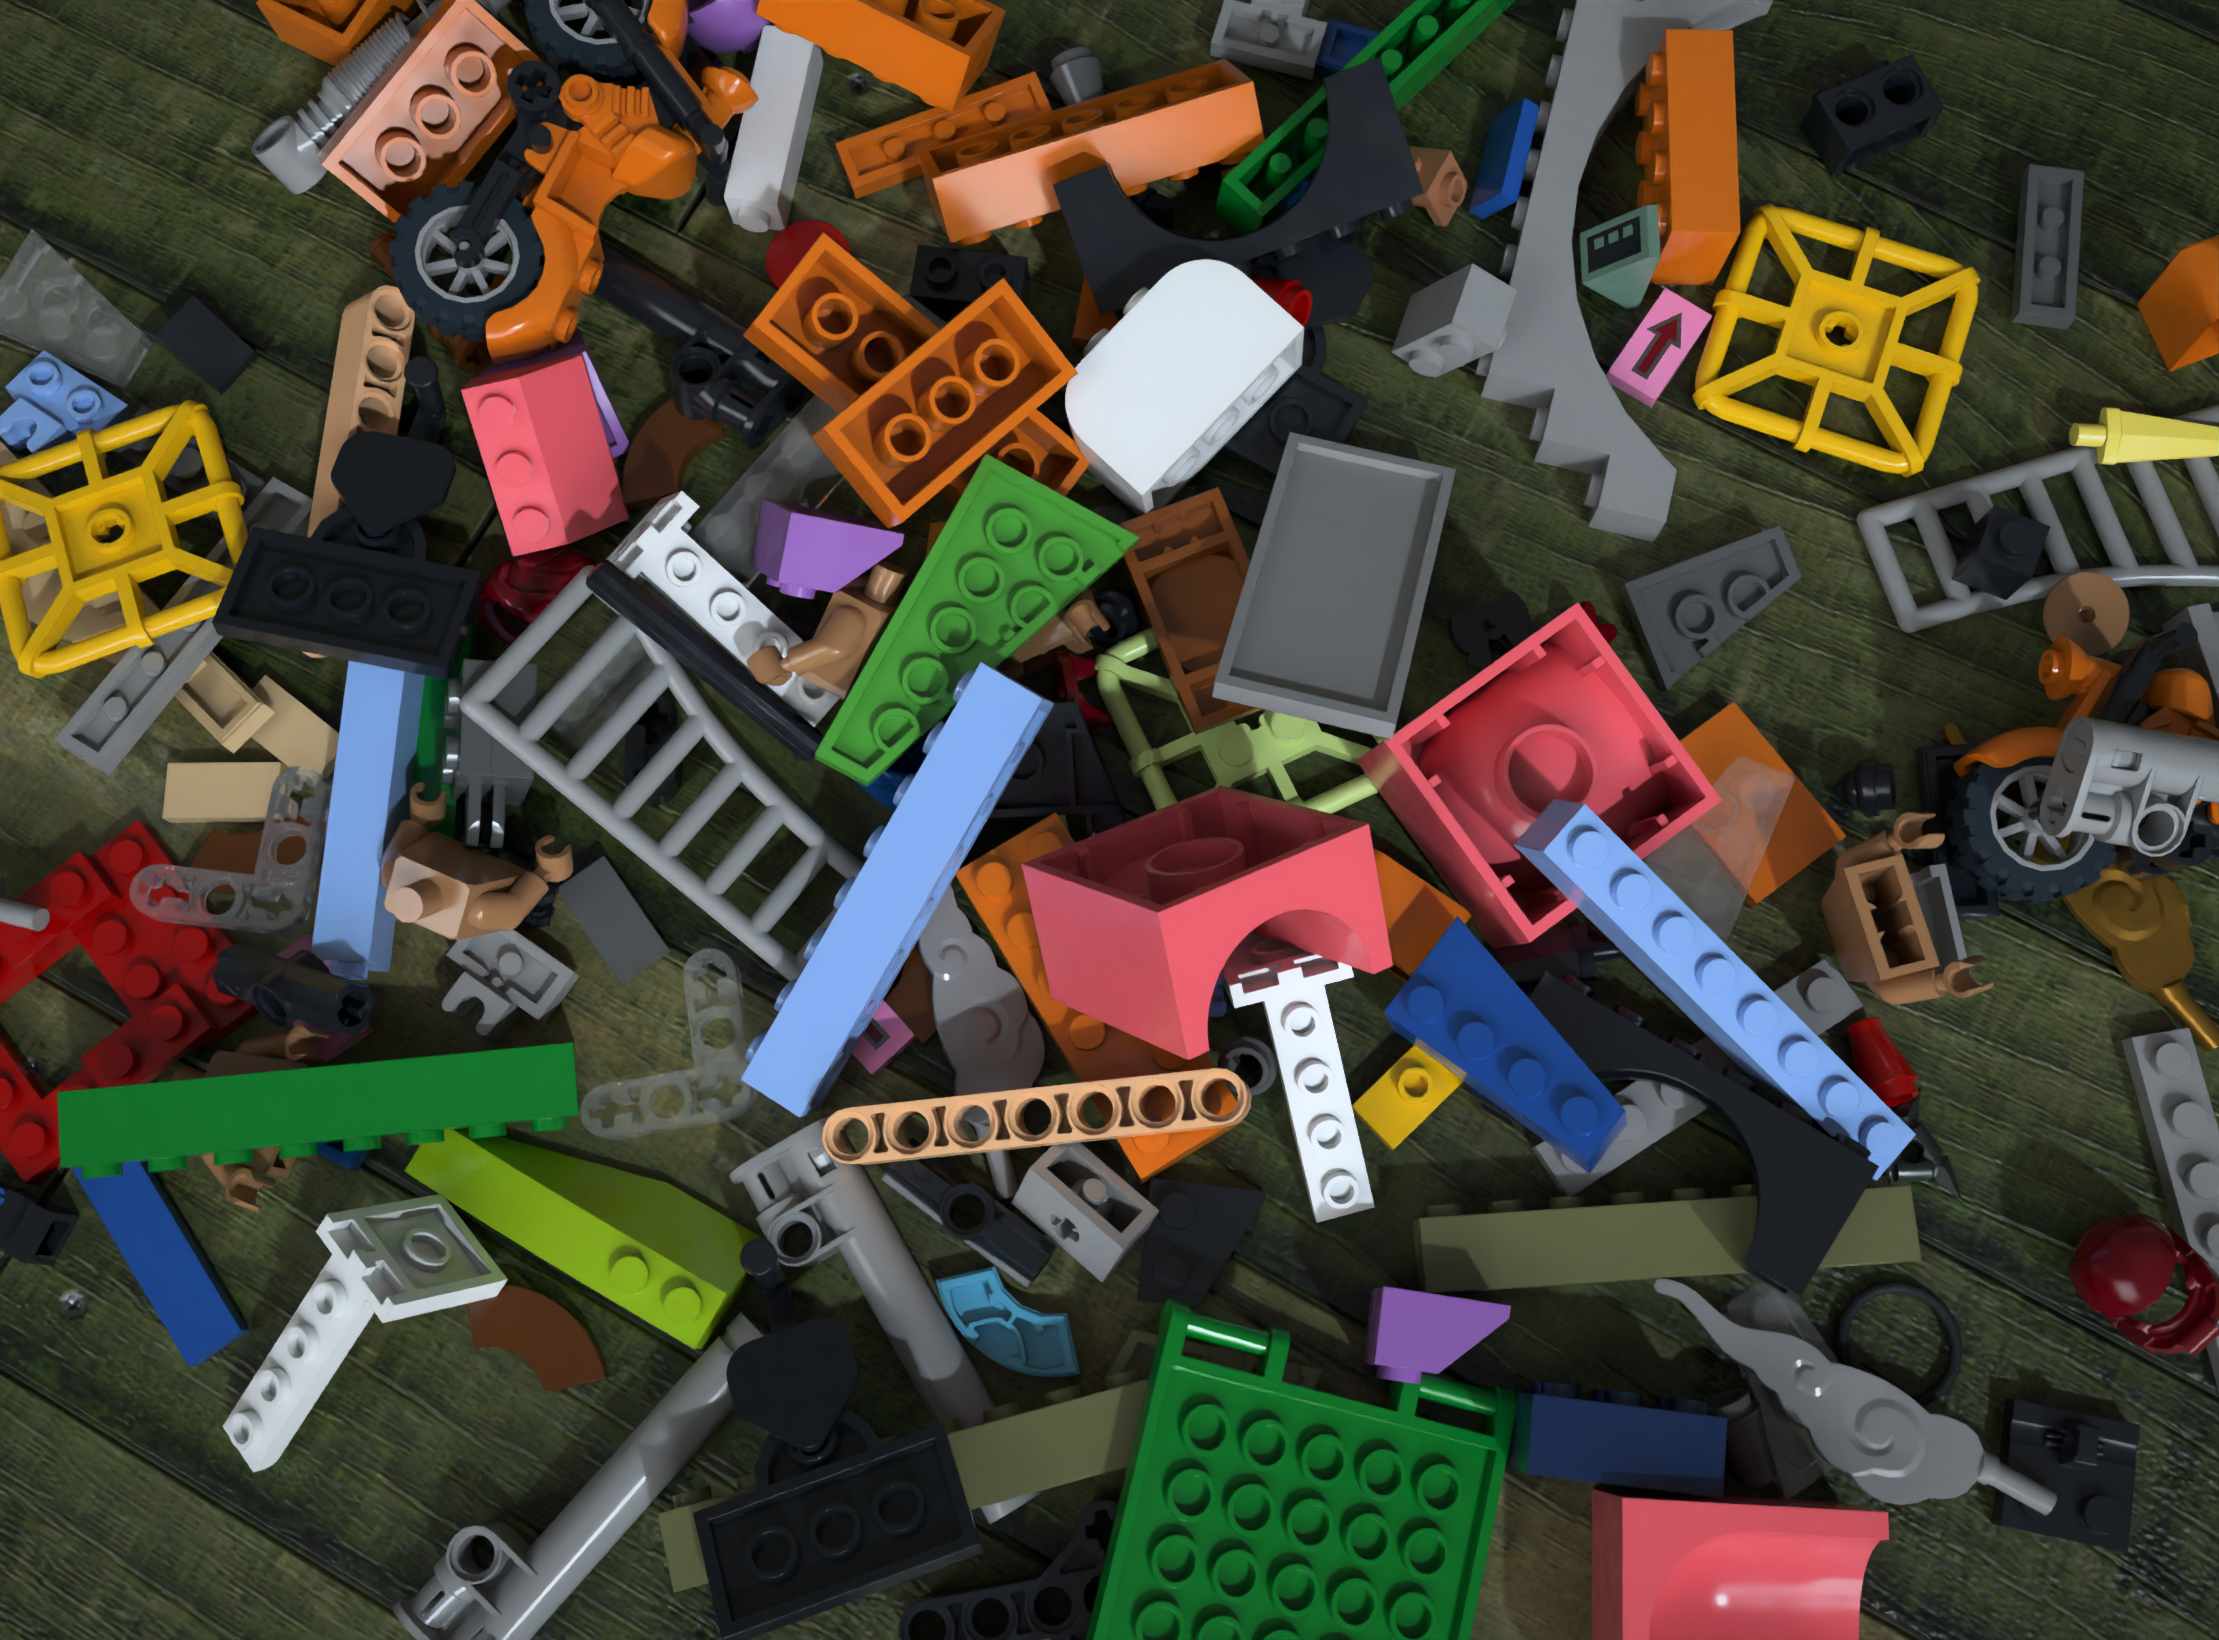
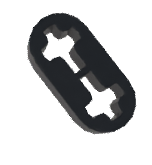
M660 695L626 733L624 777L627 786L651 760V757H654L683 724L682 716L676 707L664 696ZM659 710L665 720H668V724L659 725L657 729V743H652V735L642 725V722L652 720L653 711ZM682 761L644 804L658 806L666 804L676 796L682 781Z

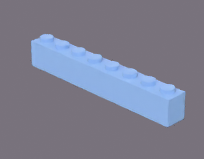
M980 662L976 671L970 669L959 681L953 694V700L957 702L946 723L939 722L928 735L923 746V752L927 756L916 775L909 774L898 787L893 798V804L897 808L887 826L880 825L870 836L863 851V855L868 858L857 878L850 877L840 888L833 903V906L838 911L827 930L821 928L809 942L804 952V958L808 960L807 965L798 980L792 979L779 994L774 1005V1009L779 1013L769 1031H761L746 1052L745 1060L750 1064L741 1080L798 1117H803L820 1110L1055 704L985 663Z
M1553 799L1515 842L1514 846L1776 1104L1783 1100L1799 1107L1814 1119L1811 1127L1834 1139L1837 1133H1840L1865 1146L1871 1152L1868 1160L1879 1166L1872 1179L1877 1181L1916 1135L1586 804Z

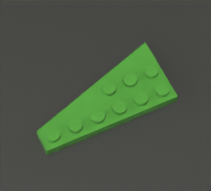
M985 454L815 753V759L868 787L955 708L957 702L953 700V694L959 681L970 669L976 671L980 662L998 670L1137 544L1140 537L994 457Z

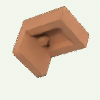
M1409 146L1424 194L1412 198L1414 206L1425 207L1435 226L1446 227L1457 207L1462 204L1468 189V183L1451 150Z

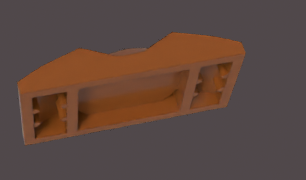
M1219 487L1117 524L1140 537L1137 544L1122 557L1136 598L1158 644L1170 681L1195 735L1263 710L1212 697L1214 680L1250 565V560Z

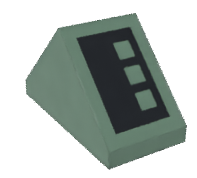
M1658 205L1642 206L1580 233L1583 285L1627 309L1639 308L1661 257Z

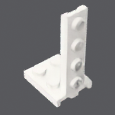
M683 491L660 499L605 560L613 563L638 585H641L645 580L651 583L750 674L752 672L746 662L758 650L768 646H776L782 657L785 658L787 657L788 648L803 643L804 641L687 535L692 528V525L687 520L700 506ZM794 671L790 680L783 685L772 686L763 684L770 692L813 727L819 723L840 699V697L800 677Z
M1251 932L1238 944L1223 967L1224 988L1234 1008L1263 1002L1313 1216L1318 1223L1374 1208V1201L1324 986L1354 977L1352 967Z
M437 1194L326 1214L316 1233L332 1255L222 1426L253 1473L264 1470L277 1462L374 1312L382 1323L497 1297L507 1282V1277L446 1198Z

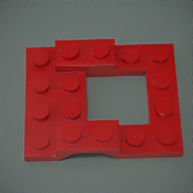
M140 820L134 822L91 856L81 851L77 852L15 899V901L48 910L50 919L44 930L34 931L0 922V1005L81 944L134 1016L83 1055L80 1060L85 1066L49 1094L45 1092L0 1029V1149L25 1184L37 1185L60 1167L57 1092L149 1083L187 1052L227 1037L259 1012L252 1003L218 992L212 978V974L218 965V955L237 943L194 885L182 879L185 873L149 825Z

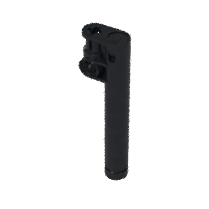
M600 236L605 259L602 262L603 272L601 279L592 294L680 348L672 358L670 366L673 403L676 410L682 416L691 420L706 418L713 423L723 422L741 434L742 445L751 450L760 447L798 407L809 389L742 336L749 327Z

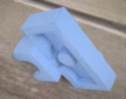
M43 350L5 386L15 402L0 416V436L12 450L21 451L27 447L32 454L77 439L76 433L91 427L95 431H99L130 420L134 415L126 403Z

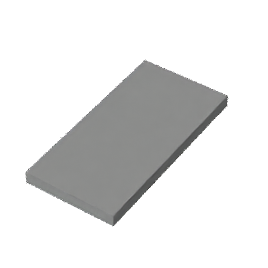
M1290 432L1214 680L1212 697L1393 739L1456 469Z

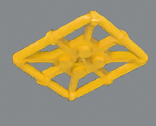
M1767 203L1754 210L1753 217L1743 231L1724 290H1720L1716 294L1713 303V310L1716 314L1696 371V392L1692 395V399L1699 410L1706 409L1709 413L1722 420L1793 442V449L1807 453L1811 448L1881 472L1901 474L1904 477L1912 476L1923 470L1924 462H1926L1933 450L1951 388L1959 384L1963 367L1959 362L1978 303L1979 289L1977 284L1981 281V278L1974 267L1966 268L1951 258L1881 237L1880 230L1866 226L1864 231L1793 208L1776 207L1772 203ZM1791 232L1855 252L1848 280L1814 270ZM1764 239L1769 240L1795 284L1788 307L1746 294ZM1872 258L1941 279L1903 297L1864 286ZM1949 297L1955 298L1938 355L1898 343L1906 316ZM1745 318L1780 329L1772 355L1718 378L1737 319ZM1835 326H1839L1845 329L1844 338L1852 341L1851 345H1835L1830 342L1826 333H1831ZM1890 365L1925 376L1929 382L1913 437L1883 389ZM1774 375L1813 386L1802 421L1727 396ZM1832 392L1864 403L1891 450L1819 427L1829 393Z
M186 400L182 404L166 406L99 431H95L91 427L77 432V439L12 461L0 467V608L10 649L18 662V669L21 673L40 679L46 675L64 672L135 645L143 649L156 644V637L215 616L234 570L182 550L175 525L212 511L218 512L234 569L249 534L241 510V506L245 501L240 485L232 480L217 426L210 416L206 405L194 400ZM162 433L140 467L109 477L105 463L107 458L106 452ZM193 435L198 443L209 486L168 500L163 481ZM83 461L89 483L87 486L53 498H48L17 486V484ZM1 503H9L45 517L51 543L13 556ZM119 525L124 530L121 537L116 541L102 543V540L110 536L111 527ZM58 568L63 587L35 631L32 632L21 587L25 584L26 579ZM177 569L223 587L220 590L147 616L138 583ZM115 591L118 592L126 624L56 649L86 602Z

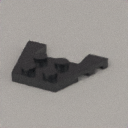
M1078 697L1047 698L1055 704L989 818L1050 816L1055 812L1057 815L1084 814L1086 816L1087 838L1128 822ZM969 852L959 869L970 863Z

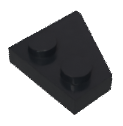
M1151 1178L1148 1201L1159 1212L1144 1234L1137 1301L1165 1304L1171 1298L1186 1302L1190 1307L1198 1308L1264 1203L1266 1191Z

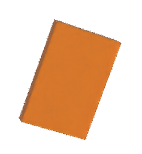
M1734 701L1680 740L1686 751L1722 798L1721 802L1688 825L1686 829L1751 908L1846 837L1845 833Z

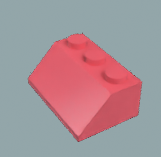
M583 353L474 377L461 389L513 557L567 545L630 518L629 511L623 504L621 483Z

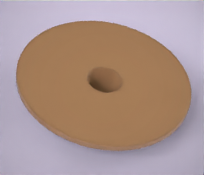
M2079 572L2060 580L2048 594L2043 608L2044 627L2052 642L2058 636L2068 637L2080 645L2087 655L2094 657L2110 651L2121 641L2127 630L2130 618L2128 600L2121 587L2111 578L2096 572Z

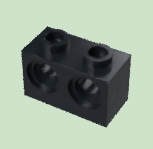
M1911 54L1892 63L1888 60L1880 61L1869 67L1860 77L1844 84L1841 81L1827 84L1812 97V104L1801 123V127L1829 174L1833 177L1925 137L1944 106Z
M918 245L909 294L911 304L938 328H942L986 290L1004 278L1028 308L1031 290L1028 259L1022 256Z

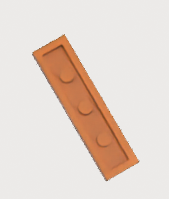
M1034 71L963 97L953 112L942 107H934L837 142L835 146L853 194L858 199L922 176L923 172L917 151L1052 111L1039 78Z

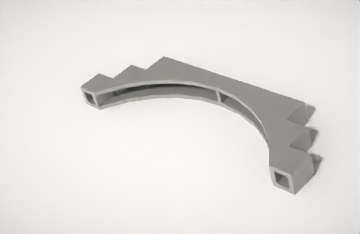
M1576 0L1573 10L1563 8L1555 41L1563 42L1564 48L1562 56L1556 54L1551 56L1544 87L1554 90L1551 102L1541 100L1534 134L1542 135L1539 149L1530 148L1522 181L1531 183L1528 197L1518 196L1510 226L1512 229L1520 230L1517 245L1507 243L1499 272V277L1508 278L1507 284L1517 290L1507 319L1509 332L1498 350L1478 359L1475 374L1485 376L1481 397L1536 409L1529 433L1530 440L1538 441L1534 457L1535 462L1590 474L1583 499V505L1592 507L1588 523L1590 528L1654 542L1667 520L1677 469L1662 455L1622 406L1595 357L1577 301L1572 236L1578 186L1588 158L1616 113L1635 95L1637 84L1646 81L1648 55L1650 52H1657L1666 29L1729 30L1749 20L1766 15L1773 0Z

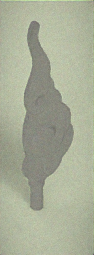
M950 884L917 941L922 960L932 975V1007L938 1037L956 1073L954 1078V1096L1032 1088V1084L1039 1075L1044 1062L1045 1044L1042 1031L1037 1021L1028 1011L1026 997L1019 982L1010 973L997 967L991 947L984 939L972 932L968 918L957 907ZM980 1106L969 1111L964 1119L975 1127L978 1140H981L990 1128L989 1115ZM1009 1150L985 1152L998 1200L1015 1196L1019 1185Z
M1662 1278L1656 1279L1653 1282L1652 1286L1655 1292L1680 1301L1696 1318L1722 1352L1750 1368L1764 1386L1775 1392L1779 1404L1787 1416L1807 1428L1809 1439L1816 1453L1834 1468L1847 1473L1854 1483L1869 1496L1886 1503L1899 1505L1913 1504L1928 1498H1956L1966 1493L1978 1481L1983 1485L1989 1484L2043 1515H2048L2054 1508L2057 1501V1493L2001 1463L1998 1456L1983 1449L1978 1435L1966 1424L1944 1415L1929 1414L1920 1404L1896 1386L1865 1371L1842 1364L1831 1363L1817 1348L1795 1336L1739 1326L1724 1317L1696 1291L1683 1283Z

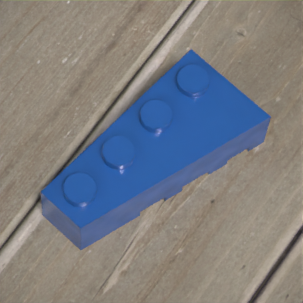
M1457 916L1384 1011L1391 1028L1585 1171L1591 1173L1627 1125L1625 1109Z

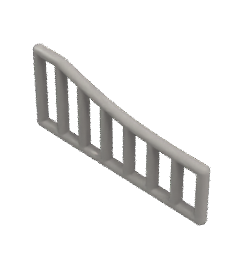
M2219 404L2170 419L2219 427ZM2075 446L1866 508L1860 511L1856 518L1858 528L1900 629L1907 633L1923 630L1966 616L2047 598L2052 588L2060 580L2079 572L2103 574L2114 580L2121 588L2146 586L2219 587V565H2198L2152 461L2125 463L2170 564L2138 565L2094 465L2098 463L2096 447ZM2210 457L2184 458L2183 461L2219 538V477ZM2071 471L2112 566L2080 569L2042 479ZM2019 487L2031 518L2050 526L2044 548L2055 573L2031 578L2007 600L1980 590L1970 592L1967 585L1952 580L1958 561L1937 511L1966 502L1976 524L1994 506L1989 495ZM1911 518L1915 520L1947 599L1920 607L1916 606L1884 526Z
M585 566L462 696L460 700L461 711L789 981L792 979L798 980L808 963V960L804 958V952L809 942L821 928L827 930L838 909L834 908L796 955L768 932L826 863L847 880L852 876L857 878L864 863L836 841L790 799L746 754L711 711L674 656L587 587L586 578L595 566ZM593 593L618 614L619 617L524 721L517 726L490 703ZM636 635L653 662L654 667L567 764L564 765L537 743L538 740L633 636ZM669 687L688 718L611 804L584 780L666 688ZM704 737L726 765L659 841H656L634 823L631 818L699 740ZM742 782L766 808L704 880L679 860L677 856ZM782 824H784L809 848L754 914L748 917L725 898L723 894Z

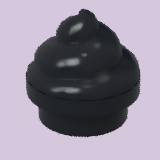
M1119 587L1102 588L1095 591L1093 596L1097 607L1110 624V628L1104 632L1097 625L1092 627L1089 632L1098 640L1108 644H1116L1120 640L1132 636L1140 624L1138 602L1135 599L1134 592L1129 588Z
M1876 758L1862 759L1857 762L1853 771H1848L1841 777L1840 783L1835 784L1832 787V791L1837 798L1847 801L1852 809L1862 812L1869 817L1880 816L1881 810L1895 809L1896 787L1892 763L1878 764Z

